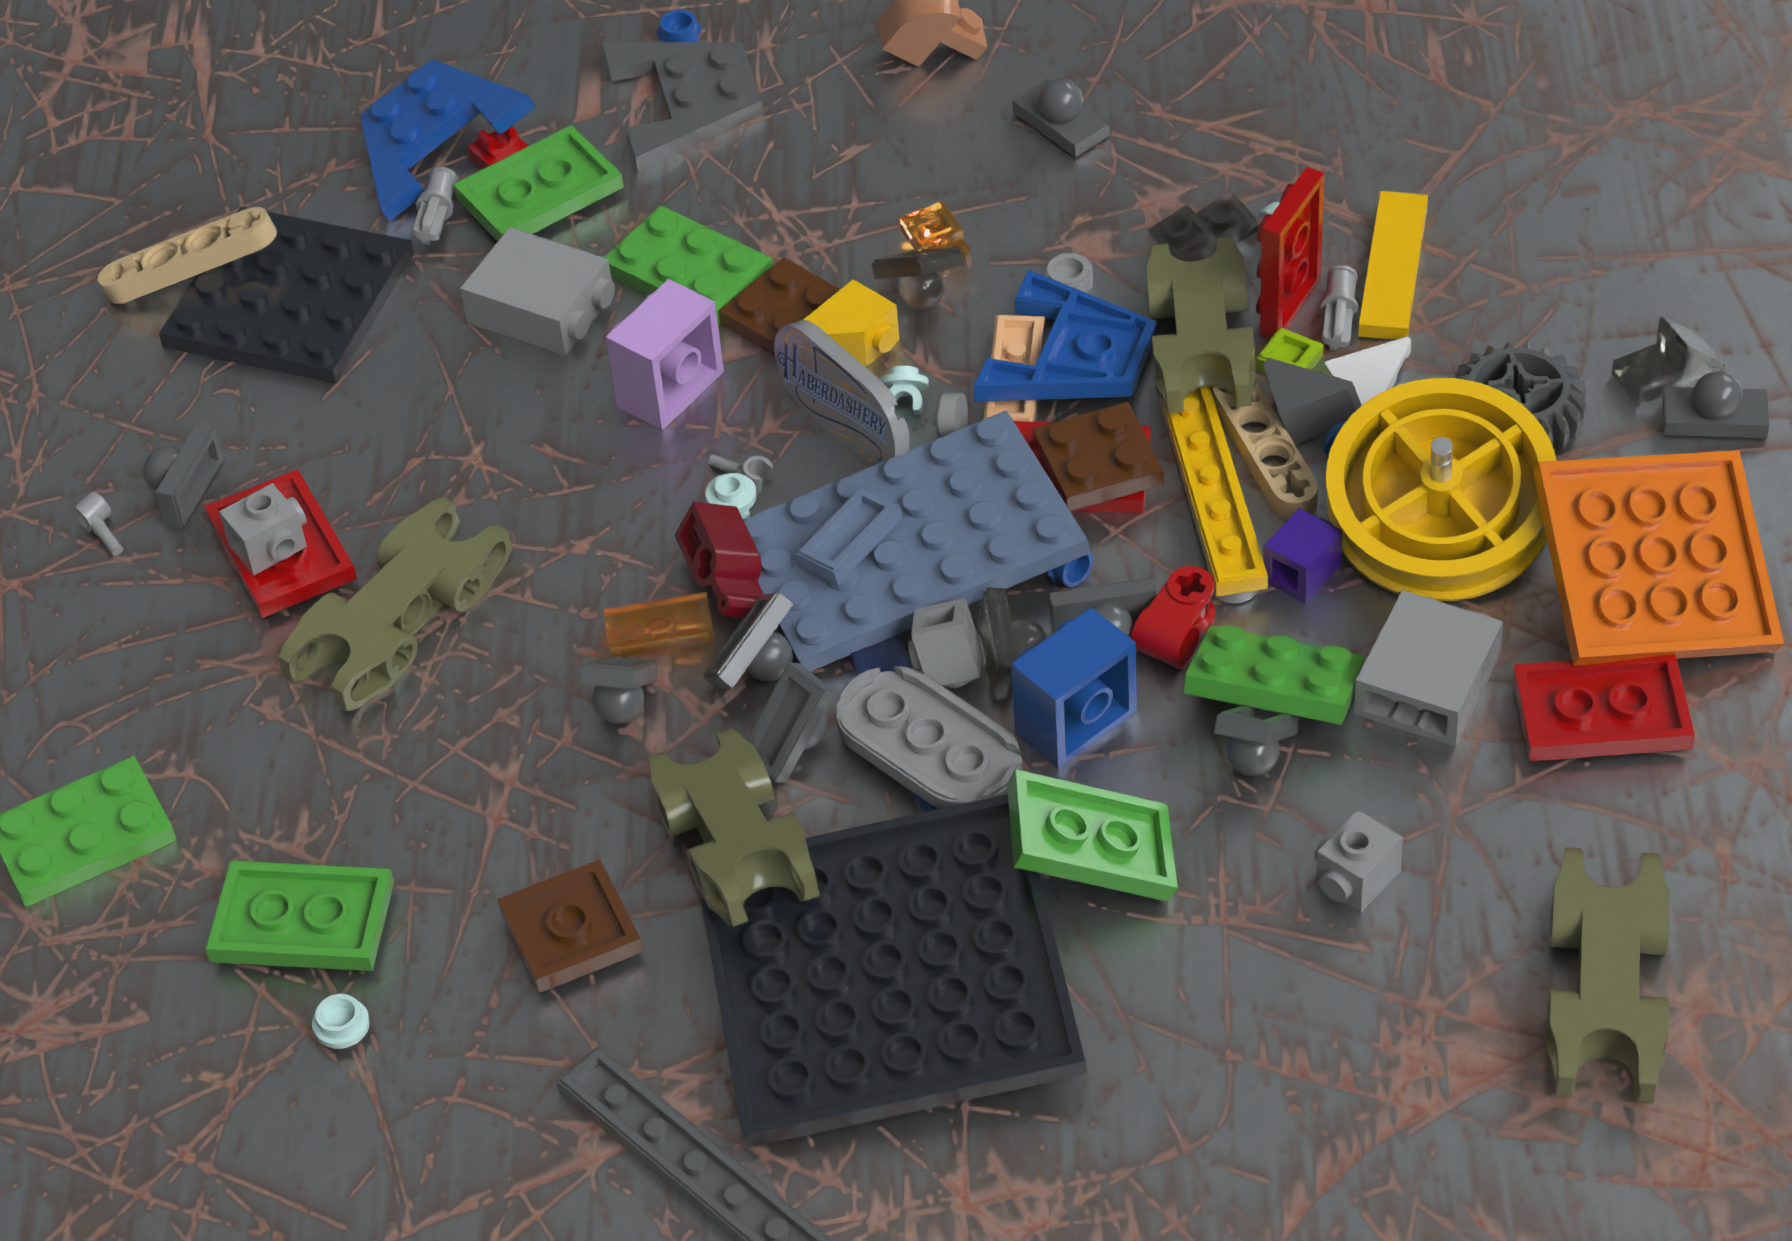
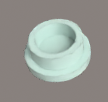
M335 994L325 998L318 1005L312 1020V1028L316 1039L322 1045L333 1049H342L355 1045L364 1038L370 1025L369 1015L365 1006L347 994Z

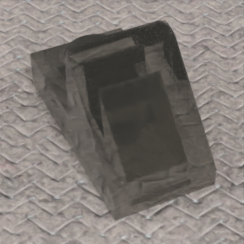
M1661 316L1659 318L1656 344L1613 360L1612 375L1636 404L1640 406L1662 397L1664 386L1688 387L1695 384L1706 373L1717 370L1725 371V364L1697 333L1665 316Z

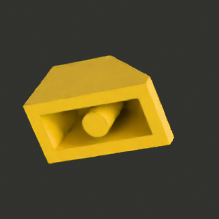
M854 279L803 319L820 327L865 367L883 353L889 352L896 342L900 340L897 305Z

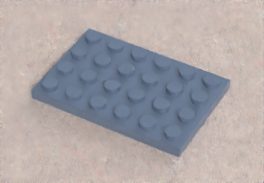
M1007 410L909 450V452L902 456L890 458L743 519L761 558L760 578L757 581L763 594L781 593L793 603V606L780 622L778 628L791 645L792 654L796 662L808 671H813L912 629L914 609L966 598L967 605L1090 554L1087 537ZM860 487L899 505L903 519L839 585L798 565L795 553Z

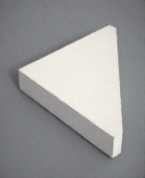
M1407 336L1325 361L1324 374L1352 381L1363 405L1374 396L1393 388L1397 380V373L1404 360L1411 353V340Z

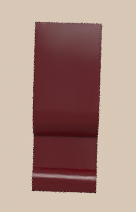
M693 501L674 535L698 586L713 589L718 600L719 612L724 616L745 617L760 595H763L758 583L761 572V558L756 545L736 506Z

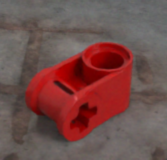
M1184 566L1175 570L1169 576L1167 582L1151 604L1141 612L1134 625L1131 639L1136 642L1137 651L1178 669L1186 666L1193 656L1197 645L1215 621V607L1210 600L1214 593V580L1208 571L1197 566Z

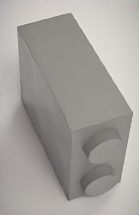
M509 227L460 287L468 324L566 356L575 343L585 337L590 324L599 312L610 305L615 292V284L611 278L609 260L607 258Z
M1402 590L1356 679L1354 715L1456 747L1500 657L1503 621L1488 617L1483 613L1472 612L1439 602L1431 597H1423Z

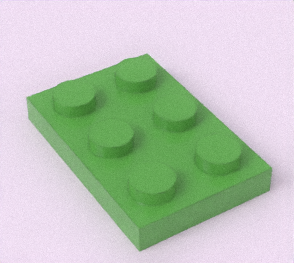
M570 125L453 184L456 199L499 241L509 227L533 234L623 188L622 174L573 125Z
M662 205L604 257L609 260L611 278L646 295L654 293L663 283L670 279L714 301L718 326L721 324L719 310L773 266V258Z
M1210 626L1185 674L1183 694L1342 725L1354 698L1356 679L1365 663L1366 656L1350 653L1349 650L1339 646L1318 647L1298 643L1295 639L1288 636L1267 637L1246 633L1245 630L1236 626Z
M135 756L0 813V857L25 908L177 841L174 829Z
M1015 769L1007 782L1015 868L1170 901L1178 885L1167 804Z
M230 860L206 946L209 961L214 963L373 971L394 886L392 871L387 868Z

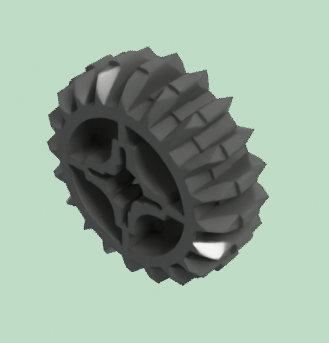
M1507 341L1502 350H1497L1488 345L1483 355L1471 353L1467 364L1459 365L1458 371L1455 374L1457 379L1485 384L1514 398L1535 416L1547 433L1553 448L1557 450H1564L1569 439H1576L1582 425V420L1586 416L1585 382L1580 380L1578 367L1568 366L1565 355L1551 357L1548 347L1535 351L1531 349L1529 342H1527L1524 348H1513Z

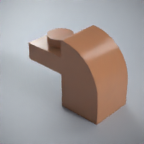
M894 0L877 19L882 49L918 67L939 43L947 45L975 60L987 49L982 18L968 8L961 9L958 0Z

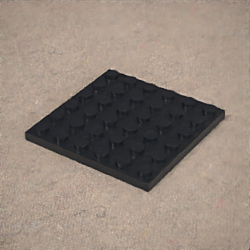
M1008 794L806 838V843L820 896L800 901L792 890L784 887L761 889L751 894L744 902L743 907L748 922L734 927L728 926L717 913L711 910L700 893L741 1132L746 1148L1088 1074L1039 873L1014 867Z

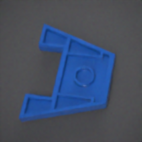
M432 59L423 67L413 71L405 81L387 95L377 99L369 109L360 115L380 209L389 221L394 219L416 202L418 196L425 191L408 169L479 114L483 116L498 134H503L536 108L529 95Z
M1028 270L1016 294L1015 313L1028 316H1044L1046 319L1055 320L1054 325L1035 366L987 358L974 384V402L1132 396L1152 350V336H1157V321Z

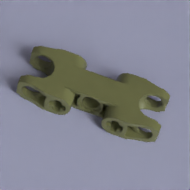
M1218 238L1217 249L1213 255L1195 262L1176 259L1171 255L1168 243L1152 245L1150 257L1146 264L1150 319L1175 318L1176 334L1152 336L1156 387L1158 394L1164 402L1167 413L1183 412L1185 397L1190 392L1203 387L1225 389L1232 395L1235 407L1251 406L1253 391L1257 383L1252 327L1227 329L1225 313L1249 311L1244 257L1238 250L1234 238Z
M445 497L432 500L417 512L407 516L388 533L378 549L377 565L381 570L349 601L335 593H329L320 598L303 614L298 625L282 646L278 656L283 676L294 682L303 681L321 667L330 664H342L343 666L334 676V681L331 685L336 699L335 704L345 711L360 708L375 696L388 690L410 668L418 650V642L413 635L444 604L457 611L464 612L474 606L490 590L495 578L507 563L512 552L509 531L499 525L488 526L471 539L450 541L457 532L460 520L456 513V503ZM441 516L440 521H439L438 525L436 526V521H437L438 518ZM307 645L305 651L297 660L300 651L303 649L304 646ZM357 681V686L351 692L353 685Z
M729 728L715 733L719 745L718 752L703 762L679 764L673 762L666 752L649 756L647 760L651 772V784L663 825L670 837L695 828L697 829L704 844L687 849V856L694 879L708 907L717 913L728 926L734 927L748 922L743 907L744 902L751 894L761 889L784 887L792 890L800 901L820 896L803 827L794 813H789L769 821L766 820L759 806L774 801V792L766 767L753 744L740 736L735 729Z
M1565 847L1562 866L1554 883L1550 916V947L1578 949L1577 991L1550 989L1546 1055L1553 1074L1555 1093L1561 1096H1573L1576 1074L1579 1068L1584 1063L1593 1059L1606 1058L1619 1062L1631 1073L1636 1102L1654 1103L1657 1079L1664 1063L1669 1034L1668 998L1639 996L1640 954L1666 956L1670 892L1664 879L1659 854L1642 853L1639 876L1632 883L1624 887L1610 888L1599 885L1587 875L1583 863L1584 852L1582 848Z

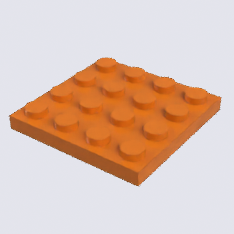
M1740 450L1538 462L1533 470L1573 666L1676 654V658L1680 659L1777 652L1784 644Z

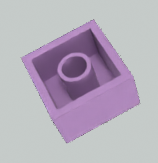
M670 279L663 283L654 293L646 296L641 305L622 322L616 324L606 336L617 407L662 431L724 373L715 302Z

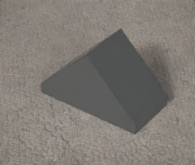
M1267 358L1263 364L1279 415L1295 445L1328 433L1334 425L1347 421L1362 406L1352 381L1272 358Z

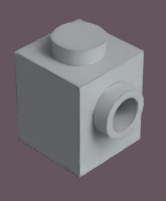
M273 483L219 511L229 547L253 575L307 547L302 526L307 523L301 506L294 497L286 499Z
M966 598L914 609L911 632L912 640L908 642L913 668L917 671L923 670L926 676L941 686L949 688L960 687L973 679L980 678L983 651Z
M1357 810L1336 833L1334 831L1328 832L1319 842L1314 855L1315 860H1317L1316 886L1321 888L1330 899L1340 903L1344 902L1362 913L1401 872L1403 837Z

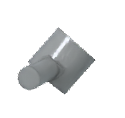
M712 454L708 459L709 466L727 473H739L749 477L756 486L757 494L762 491L761 478L765 481L772 480L773 465L770 460L763 456L750 457L745 460L744 464L733 462L715 454Z
M91 492L76 505L77 512L79 513V525L86 532L93 530L112 556H118L122 553L123 548L104 522L111 515V509L104 498L96 492Z

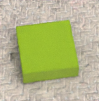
M1280 327L1256 357V370L1265 373L1263 364L1267 358L1313 370L1323 358L1324 344Z

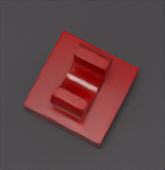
M510 127L503 134H498L496 130L490 134L485 130H481L478 133L477 141L467 146L470 161L483 170L529 145L517 136V131L514 127Z

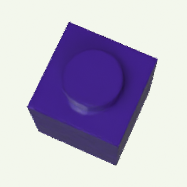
M1299 508L1263 546V561L1268 574V584L1307 603L1341 566L1343 531L1335 527L1328 520L1318 518Z

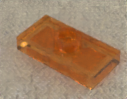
M706 592L603 609L611 656L630 657L715 643Z

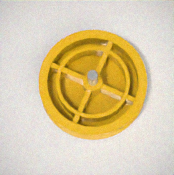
M1428 378L1400 384L1385 390L1364 403L1349 417L1337 434L1330 449L1326 467L1328 519L1330 523L1343 531L1342 553L1362 575L1378 586L1398 595L1404 590L1423 597H1431L1439 602L1460 601L1479 597L1505 586L1520 576L1534 563L1547 544L1533 470L1538 462L1557 461L1555 451L1547 433L1535 416L1514 398L1500 390L1478 382L1457 378Z

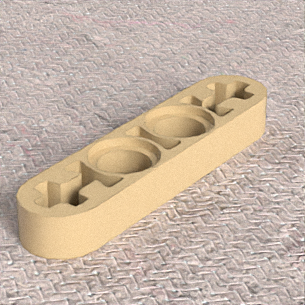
M251 207L117 259L101 270L97 281L110 302L114 304L129 302L257 252L274 240L277 229L264 208Z
M1256 383L1254 388L1252 405L1235 407L1232 395L1225 389L1212 387V396L1219 419L1272 509L1278 516L1286 520L1299 508L1313 515L1318 505L1317 480L1259 384ZM1248 422H1260L1267 428L1261 432L1252 433L1243 430L1242 426ZM1277 455L1285 458L1287 462L1281 466L1273 467L1264 464L1261 460L1267 456ZM1290 481L1294 494L1287 493V483Z

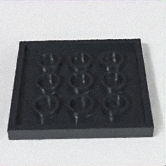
M241 206L237 212H240L248 208ZM267 212L277 229L274 240L257 252L196 275L159 332L162 347L337 384L414 255L412 241Z

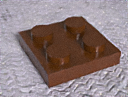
M783 257L719 310L720 323L775 356L774 341L778 330L785 325L805 319L840 289Z
M1128 402L1033 428V443L1056 490L1070 511L1164 485V470Z
M600 859L497 899L500 913L539 993L643 952L641 938Z

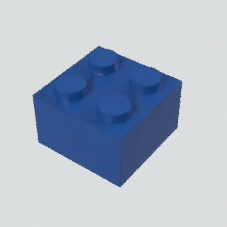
M1092 607L1075 619L1065 621L1054 634L1034 648L1024 650L1011 663L1015 733L1057 769L1064 766L1137 712L1136 642Z

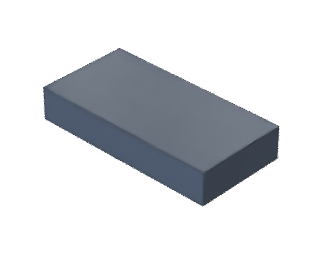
M860 487L795 553L798 565L839 585L903 519L900 506Z

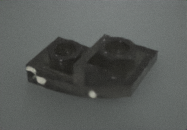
M1230 191L1197 213L1187 204L1148 229V232L1157 244L1168 243L1169 251L1176 259L1193 261L1212 255L1217 249L1218 238L1233 237L1235 244L1258 232L1259 225L1256 217Z

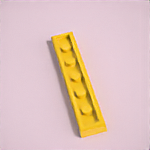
M1210 387L1198 388L1190 392L1184 399V411L1178 413H1167L1164 402L1157 392L1206 563L1214 580L1216 597L1268 589V574Z

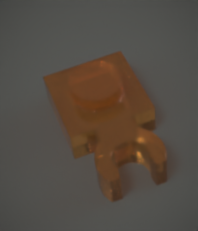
M943 201L900 217V227L903 235L921 260L933 255L935 256V268L941 276H949V260L956 259L961 261L966 269L972 267L971 249L964 242V229Z

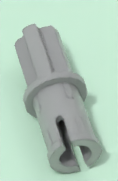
M436 167L430 171L426 190L418 196L416 202L418 214L412 234L414 237L420 238L423 245H429L431 240H439L444 222L451 217L454 209L452 202L454 194L453 184L458 182V176L454 171L446 167Z
M1346 265L1333 266L1328 270L1326 276V296L1323 297L1319 306V312L1323 317L1321 341L1328 345V350L1337 352L1339 347L1347 348L1349 346L1352 320L1358 315V303L1355 299L1358 275L1353 268Z

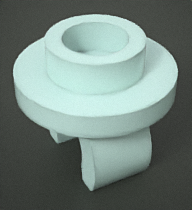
M896 366L890 368L889 374L881 376L879 379L893 393L896 398L895 401L900 397L911 398L913 400L914 416L921 415L923 400L920 392L928 389L929 379L919 374V369L916 367Z
M727 473L714 478L707 485L705 496L707 503L736 506L742 518L746 519L750 517L749 509L755 503L757 493L756 486L749 477L739 473Z

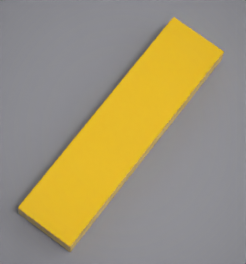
M1380 191L1359 319L1358 337L1397 340L1407 337L1409 334L1427 214L1428 195Z

